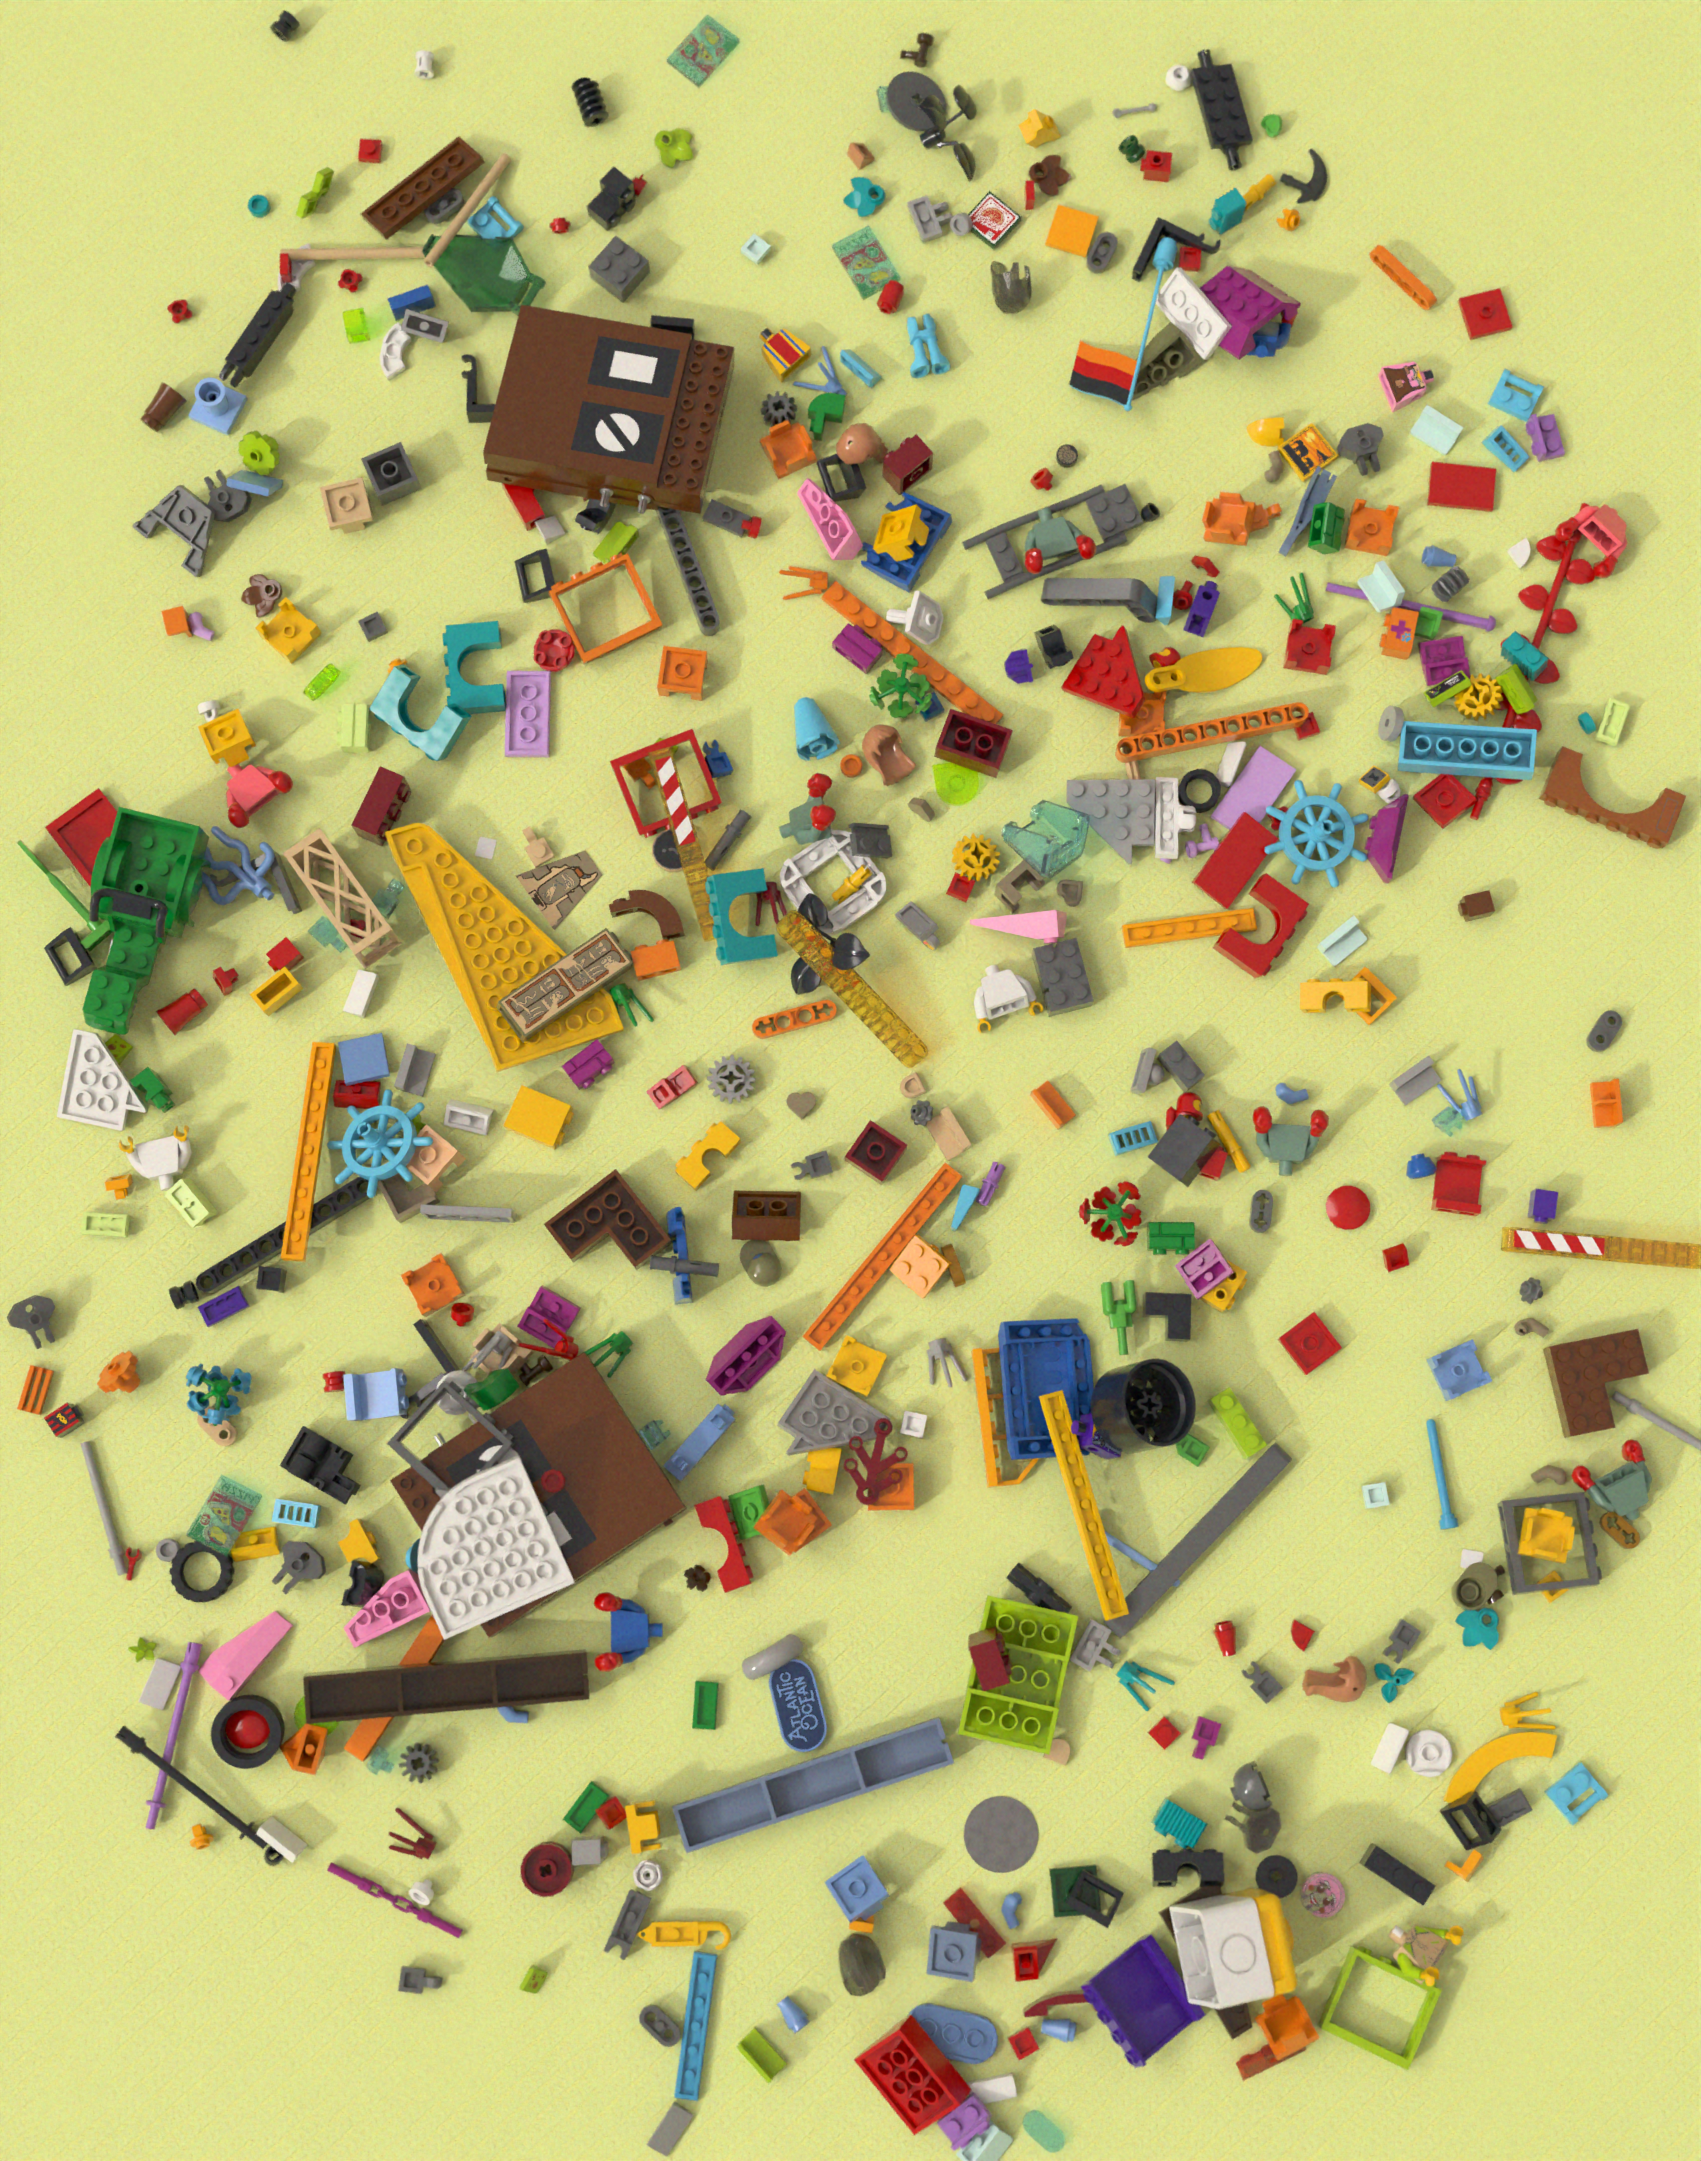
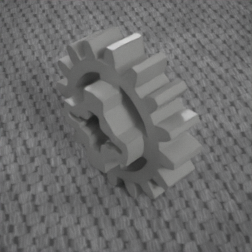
M734 1055L730 1056V1060H726L722 1056V1063L715 1060L716 1068H709V1072L713 1075L707 1076V1081L712 1082L708 1085L709 1090L715 1089L713 1096L717 1097L720 1095V1102H723L726 1098L729 1104H732L733 1099L741 1103L740 1097L748 1098L747 1091L754 1090L750 1083L756 1082L755 1078L750 1077L755 1073L754 1069L748 1070L750 1063L742 1064V1057H739L736 1061ZM727 1066L726 1071L719 1073L722 1068ZM736 1066L741 1068L746 1075L739 1074L736 1071ZM730 1075H734V1078L737 1079L733 1081V1084H729L728 1080H726L730 1078ZM717 1084L723 1085L727 1093L723 1092ZM739 1086H744L742 1090L735 1093V1090Z

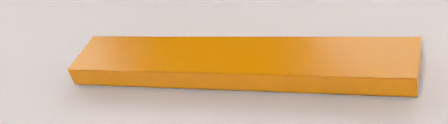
M1254 908L1126 924L1122 925L1125 948L1221 936L1223 931L1230 927L1238 933L1256 931L1257 926Z

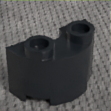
M353 1560L349 1576L352 1578V1585L349 1589H345L341 1605L364 1607L382 1588L383 1571L378 1569L376 1565L370 1564V1562Z

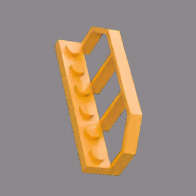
M977 1348L971 1351L987 1488L1020 1484L1039 1460V1458L1032 1459L1016 1480L1002 1481L1000 1467H996L995 1458H999L998 1446L997 1444L993 1445V1441L1006 1440V1434L996 1435L995 1421L990 1422L989 1413L993 1412L992 1400L1002 1399L1003 1393L987 1395V1390L991 1389L989 1376H985L984 1367H988L987 1354L999 1353V1348L983 1350L982 1348Z

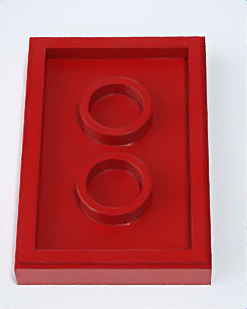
M1431 462L1427 505L1492 512L1496 468Z

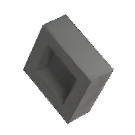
M378 611L358 621L368 642L388 633Z

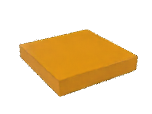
M1058 204L1045 246L1086 257L1099 216Z

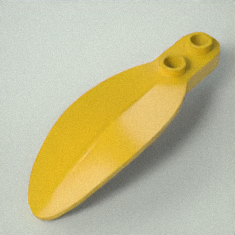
M1246 647L1219 648L1196 652L1180 659L1174 665L1151 670L1145 676V684L1153 692L1181 689L1188 692L1206 693L1223 690L1253 673L1262 662V654L1256 649Z

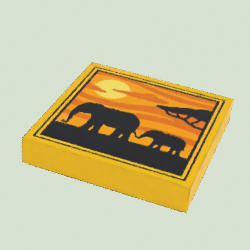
M1313 423L1306 426L1277 448L1302 482L1313 476L1318 466L1323 469L1338 457V454Z

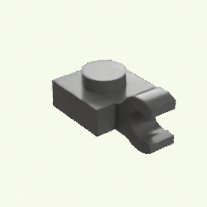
M402 1966L398 1991L422 1994L424 1987L439 1989L442 1985L443 1977L425 1976V1968Z

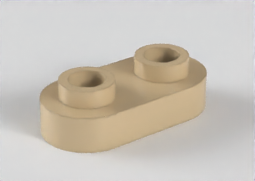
M207 1407L204 1409L206 1412L205 1416H207L208 1409L215 1410V1408ZM198 1415L197 1421L199 1426L218 1445L231 1446L236 1442L238 1432L229 1421L223 1420L222 1425L217 1424V1426H213V1424L207 1423L205 1418ZM224 1430L228 1432L226 1439L221 1437V1433Z

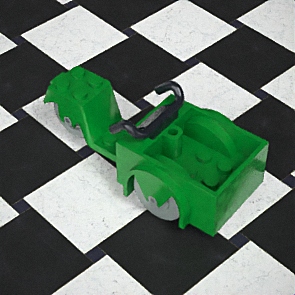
M118 808L111 836L103 841L98 851L91 878L89 920L92 922L98 921L99 918L108 920L110 929L115 934L106 965L94 970L82 1008L85 1023L88 1026L119 1035L127 1034L129 1032L130 1018L134 1015L137 995L143 987L148 985L151 979L160 944L165 945L167 935L181 939L185 925L194 927L195 922L192 921L190 915L193 913L201 894L202 867L210 868L211 866L208 860L203 859L209 836L200 826L127 808Z

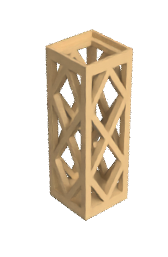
M320 828L283 853L365 969L402 944ZM325 858L330 861H333L334 865L324 862L321 859ZM314 865V879H311L310 867ZM320 866L334 871L335 888L320 882ZM340 874L343 875L344 891L341 890ZM349 879L362 898L350 894ZM320 888L328 892L334 893L335 897L324 892H321ZM323 899L335 903V916ZM350 900L364 905L365 909L350 903ZM341 906L344 907L345 923H342ZM350 909L366 915V932L351 926ZM372 918H374V927H375V931H374L373 933H372ZM351 932L364 937V939L351 935ZM387 934L390 939L381 944V938ZM367 947L373 949V951L365 956L361 952Z

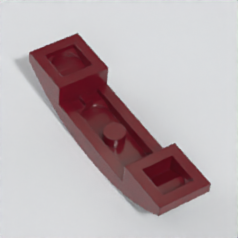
M1084 1991L1057 1992L1041 1997L1023 2008L1024 2017L1048 2016L1047 2006L1089 2002L1083 1995Z

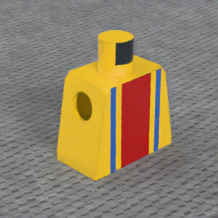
M766 328L759 336L765 343L761 348L762 356L781 383L811 357V348L784 328L776 335L769 328Z

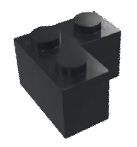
M614 166L599 181L601 192L587 205L588 215L606 231L611 227L617 226L621 217L626 212H630L636 202L633 182Z
M1146 1292L1143 1295V1317L1165 1318V1341L1188 1342L1190 1340L1191 1294Z

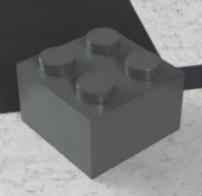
M617 236L608 243L588 266L590 278L622 303L650 273L649 261Z
M401 442L361 459L382 506L421 489L418 478Z

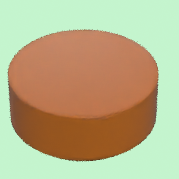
M853 754L846 755L840 763L841 772L850 778L858 776L862 771L861 759Z

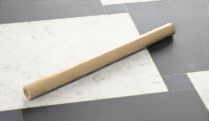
M503 153L426 256L424 263L427 266H434L510 163L511 158L507 154Z
M432 247L281 249V253H288L291 260L426 258Z

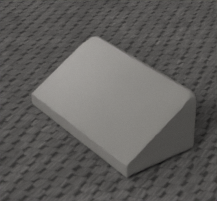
M674 2101L647 2142V2146L667 2157L690 2122L693 2114Z

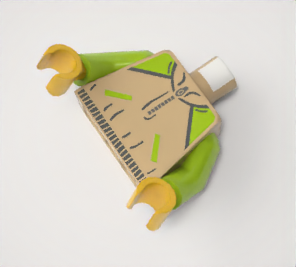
M1414 1924L1406 1933L1395 1925L1388 1937L1399 1944L1393 1957L1398 1962L1403 1974L1414 1978L1420 1985L1425 1981L1426 1985L1433 1986L1435 1984L1434 1979H1439V1970L1435 1966L1449 1945L1448 1940L1451 1939L1454 1945H1459L1462 1942L1461 1936L1464 1935L1461 1926H1453L1448 1931V1929L1430 1928Z

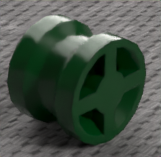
M1135 135L1126 137L1119 145V151L1126 155V160L1129 163L1140 160L1146 151L1145 147L1138 143V138Z

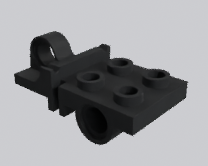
M302 1426L279 1465L292 1475L308 1482L345 1505L352 1495H356L361 1486L342 1475L354 1454L305 1426Z

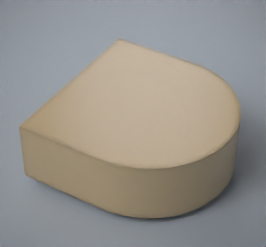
M917 1072L905 1077L901 1081L900 1091L906 1098L914 1099L926 1093Z
M1054 1738L1050 1754H1044L1043 1757L1066 1766L1070 1754L1069 1744L1061 1738Z

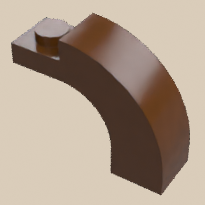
M630 890L628 891L629 900L619 898L614 900L612 904H609L612 918L635 912H643L657 920L663 939L670 940L685 936L680 916L675 907L666 898L655 892Z

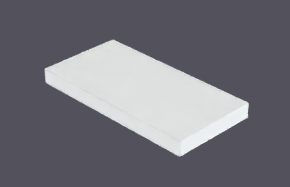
M1176 267L1158 293L1156 305L1184 333L1198 354L1204 360H1207L1232 326L1181 267Z

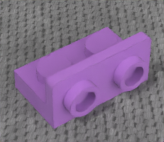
M1536 414L1531 415L1526 423V432L1528 435H1531L1533 442L1531 444L1532 453L1536 455L1538 462L1563 457L1565 452L1554 414L1537 417Z
M973 2092L959 2107L940 2118L937 2124L952 2142L950 2148L955 2151L959 2147L961 2149L965 2148L972 2141L971 2137L975 2134H983L990 2127L989 2123L992 2114Z

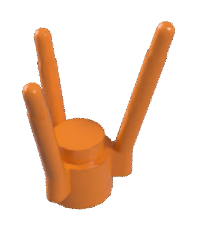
M789 566L787 571H779L783 575L810 578L809 587H814L811 590L783 596V600L811 594H821V589H827V572Z

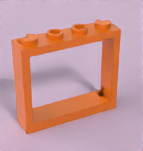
M622 553L610 557L611 561L604 565L602 562L591 566V571L583 574L582 571L571 576V581L565 584L563 581H560L551 586L552 590L549 591L550 598L583 664L589 663L651 633L663 625L628 553L622 555ZM624 565L651 621L585 652L558 596Z

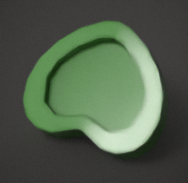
M1269 114L1262 119L1261 126L1266 129L1268 136L1276 137L1280 133L1282 118L1279 115Z

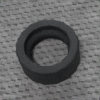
M1195 769L1184 775L1178 787L1180 803L1183 806L1195 807L1196 813L1209 811L1215 806L1220 797L1221 786L1219 780L1213 773L1205 769ZM1203 779L1211 785L1212 796L1208 801L1195 803L1188 798L1186 789L1192 780Z

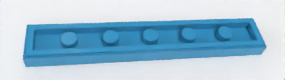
M694 1951L674 2098L698 2101L717 1954Z

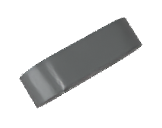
M1267 1190L1257 1191L1251 1199L1249 1225L1256 1233L1265 1232L1271 1224L1273 1197ZM1261 1194L1264 1195V1199H1268V1202L1263 1205V1210L1260 1209V1202L1256 1201V1198H1259ZM1259 1213H1262V1221L1266 1222V1225H1263L1261 1228H1258V1224L1254 1223V1220L1259 1218Z

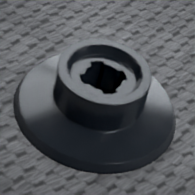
M1272 1855L1262 1860L1258 1865L1256 1883L1259 1889L1266 1890L1278 1898H1284L1291 1894L1296 1887L1298 1880L1297 1870L1294 1864L1286 1857ZM1277 1871L1281 1877L1274 1882L1271 1874Z

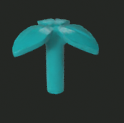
M1377 1663L1374 1667L1376 1677L1379 1680H1387V1683L1381 1688L1382 1696L1387 1703L1395 1700L1398 1694L1396 1686L1409 1683L1415 1675L1413 1671L1406 1668H1399L1394 1675H1391L1390 1667L1384 1663Z

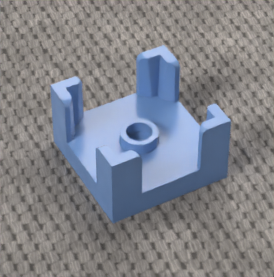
M1473 1339L1426 1359L1445 1401L1454 1399L1468 1391L1492 1382L1488 1371L1483 1372L1474 1353L1477 1347Z

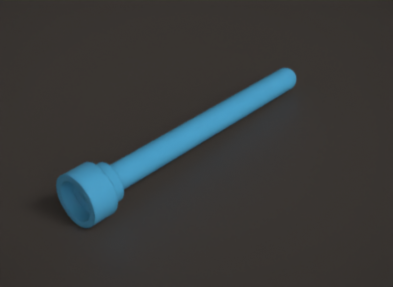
M1429 1419L1426 1425L1442 1509L1441 1520H1439L1440 1530L1456 1528L1459 1525L1454 1513H1451L1436 1423L1433 1419Z

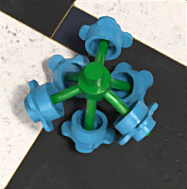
M201 1363L199 1366H192L186 1375V1379H188L186 1386L190 1387L192 1384L199 1387L203 1382L208 1386L209 1393L190 1391L188 1393V1408L193 1412H197L202 1418H209L208 1423L213 1424V1426H217V1424L222 1425L223 1420L230 1421L229 1418H226L227 1416L238 1415L241 1411V1408L237 1405L238 1398L227 1395L231 1387L236 1392L250 1393L251 1389L249 1386L252 1380L250 1373H244L240 1368L234 1370L229 1383L228 1378L221 1373L219 1366H213L208 1373L202 1369L203 1364ZM212 1396L216 1397L215 1410L208 1409L207 1416H205L206 1412L204 1409L209 1406V1398Z

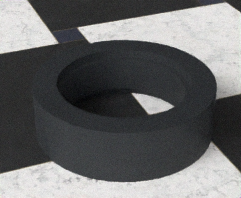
M258 1695L236 1697L223 1706L213 1721L211 1741L214 1750L225 1763L233 1767L251 1769L261 1766L273 1757L283 1741L285 1731L283 1717L278 1708L264 1697ZM241 1710H252L261 1714L268 1722L270 1728L268 1744L262 1750L255 1753H243L233 1748L226 1736V1724L231 1715Z

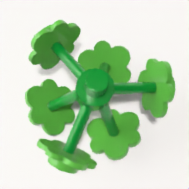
M897 654L896 658L893 659V663L896 664V668L902 670L901 677L897 678L896 672H890L887 669L883 670L881 677L877 678L878 689L881 694L872 686L869 697L873 705L879 706L882 710L885 707L882 698L896 691L899 693V699L892 701V705L888 706V711H890V715L893 718H906L908 714L913 713V708L909 706L908 701H903L904 694H910L911 697L920 703L916 708V714L921 710L925 712L930 708L932 694L929 693L925 696V691L930 689V683L926 681L927 677L924 674H912L910 682L905 678L906 670H912L913 667L918 666V661L912 655Z

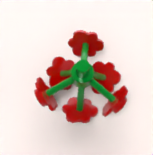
M1127 1181L1119 1182L1117 1185L1119 1193L1123 1195L1118 1204L1114 1200L1116 1198L1115 1192H1111L1110 1188L1105 1186L1100 1191H1095L1093 1195L1095 1198L1092 1200V1206L1099 1209H1091L1088 1198H1085L1083 1205L1079 1207V1216L1084 1220V1224L1090 1221V1214H1107V1220L1100 1218L1097 1222L1091 1223V1235L1094 1238H1099L1102 1242H1105L1106 1239L1112 1240L1114 1238L1113 1226L1110 1223L1111 1221H1116L1122 1236L1114 1241V1245L1121 1244L1123 1247L1134 1243L1138 1232L1126 1233L1124 1226L1131 1230L1142 1222L1140 1217L1142 1212L1140 1209H1136L1134 1204L1130 1203L1126 1205L1125 1209H1122V1205L1127 1198L1130 1200H1139L1141 1198L1137 1187Z

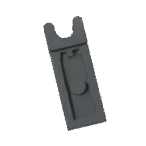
M630 1888L606 1943L604 1952L608 1953L612 1946L619 1945L622 1948L620 1958L622 1960L626 1959L650 1904L651 1897Z

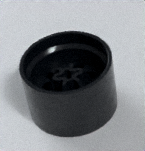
M1148 1359L1109 1370L1098 1380L1091 1397V1415L1098 1434L1110 1447L1123 1453H1138L1174 1445L1188 1434L1195 1419L1196 1400L1188 1378L1177 1366L1163 1359Z

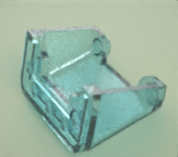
M1042 800L1032 807L1030 812L1032 820L1029 824L1020 828L1016 822L1010 821L1004 825L1002 837H1004V842L1042 877L1051 879L1081 857L1086 844L1091 815Z

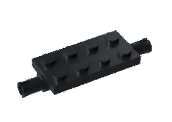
M1204 49L1197 53L1201 67L1192 68L1190 75L1211 149H1220L1225 154L1230 171H1233V167L1234 170L1242 167L1237 150L1242 145H1250L1253 138L1232 64L1214 66L1210 50L1206 49L1205 53Z

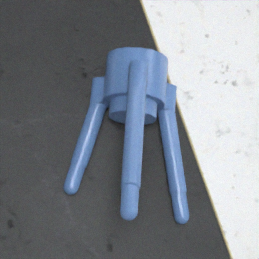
M1458 1069L1459 1079L1468 1100L1461 1104L1462 1109L1441 1084H1438L1437 1087L1456 1110L1459 1118L1464 1116L1465 1120L1468 1121L1482 1115V1108L1478 1100L1473 1077L1470 1076L1468 1078L1471 1096L1462 1070Z

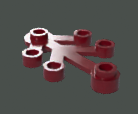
M886 1418L878 1419L874 1425V1433L877 1436L871 1459L863 1447L861 1437L853 1436L849 1441L850 1449L855 1451L868 1472L865 1481L857 1469L858 1463L854 1458H848L844 1462V1470L850 1473L858 1486L856 1497L863 1505L874 1504L879 1498V1492L892 1484L900 1483L903 1477L899 1469H893L888 1477L875 1483L877 1474L897 1462L905 1461L908 1456V1452L904 1447H898L895 1449L894 1454L880 1461L885 1438L891 1434L893 1428L892 1423ZM884 1423L888 1429L883 1431L879 1428V1425ZM858 1440L860 1442V1446L854 1447L852 1445V1441ZM898 1451H903L905 1456L903 1458L897 1457L896 1453ZM848 1462H853L855 1464V1468L848 1469L846 1464ZM893 1473H898L900 1478L898 1480H893L891 1475ZM867 1489L871 1490L872 1496L866 1497L863 1492Z

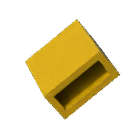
M521 1085L503 1126L511 1132L555 1149L564 1140L565 1133H563L566 1124L570 1125L573 1119V1108L569 1104Z

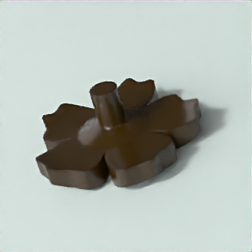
M695 1565L694 1568L691 1567L685 1570L684 1576L688 1578L686 1580L687 1588L692 1590L696 1587L698 1591L702 1592L707 1590V1584L710 1582L711 1576L710 1573L705 1572V1568L701 1565Z

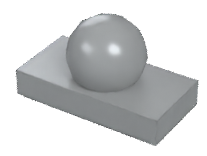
M1149 1047L1141 1051L1130 1090L1132 1093H1144L1147 1083L1149 1085H1158L1164 1078L1163 1068L1153 1063L1156 1050Z

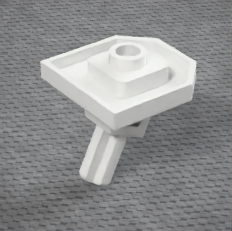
M921 591L914 592L911 608H907V611L889 609L886 614L888 622L905 624L904 632L923 644H931L939 638L944 619L940 604Z

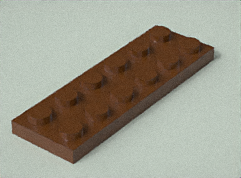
M458 136L364 210L361 216L387 240L485 162L478 152Z

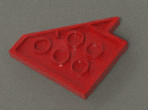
M1121 625L1112 640L1097 634L1093 635L1061 688L1066 693L1135 718L1145 702V697L1126 628Z

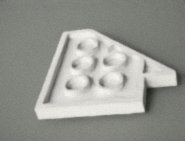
M73 1029L57 1117L121 1131L125 1130L128 1109L146 1113L148 1108L99 1034Z

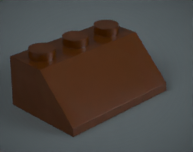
M734 1190L732 1208L733 1240L800 1241L801 1192Z

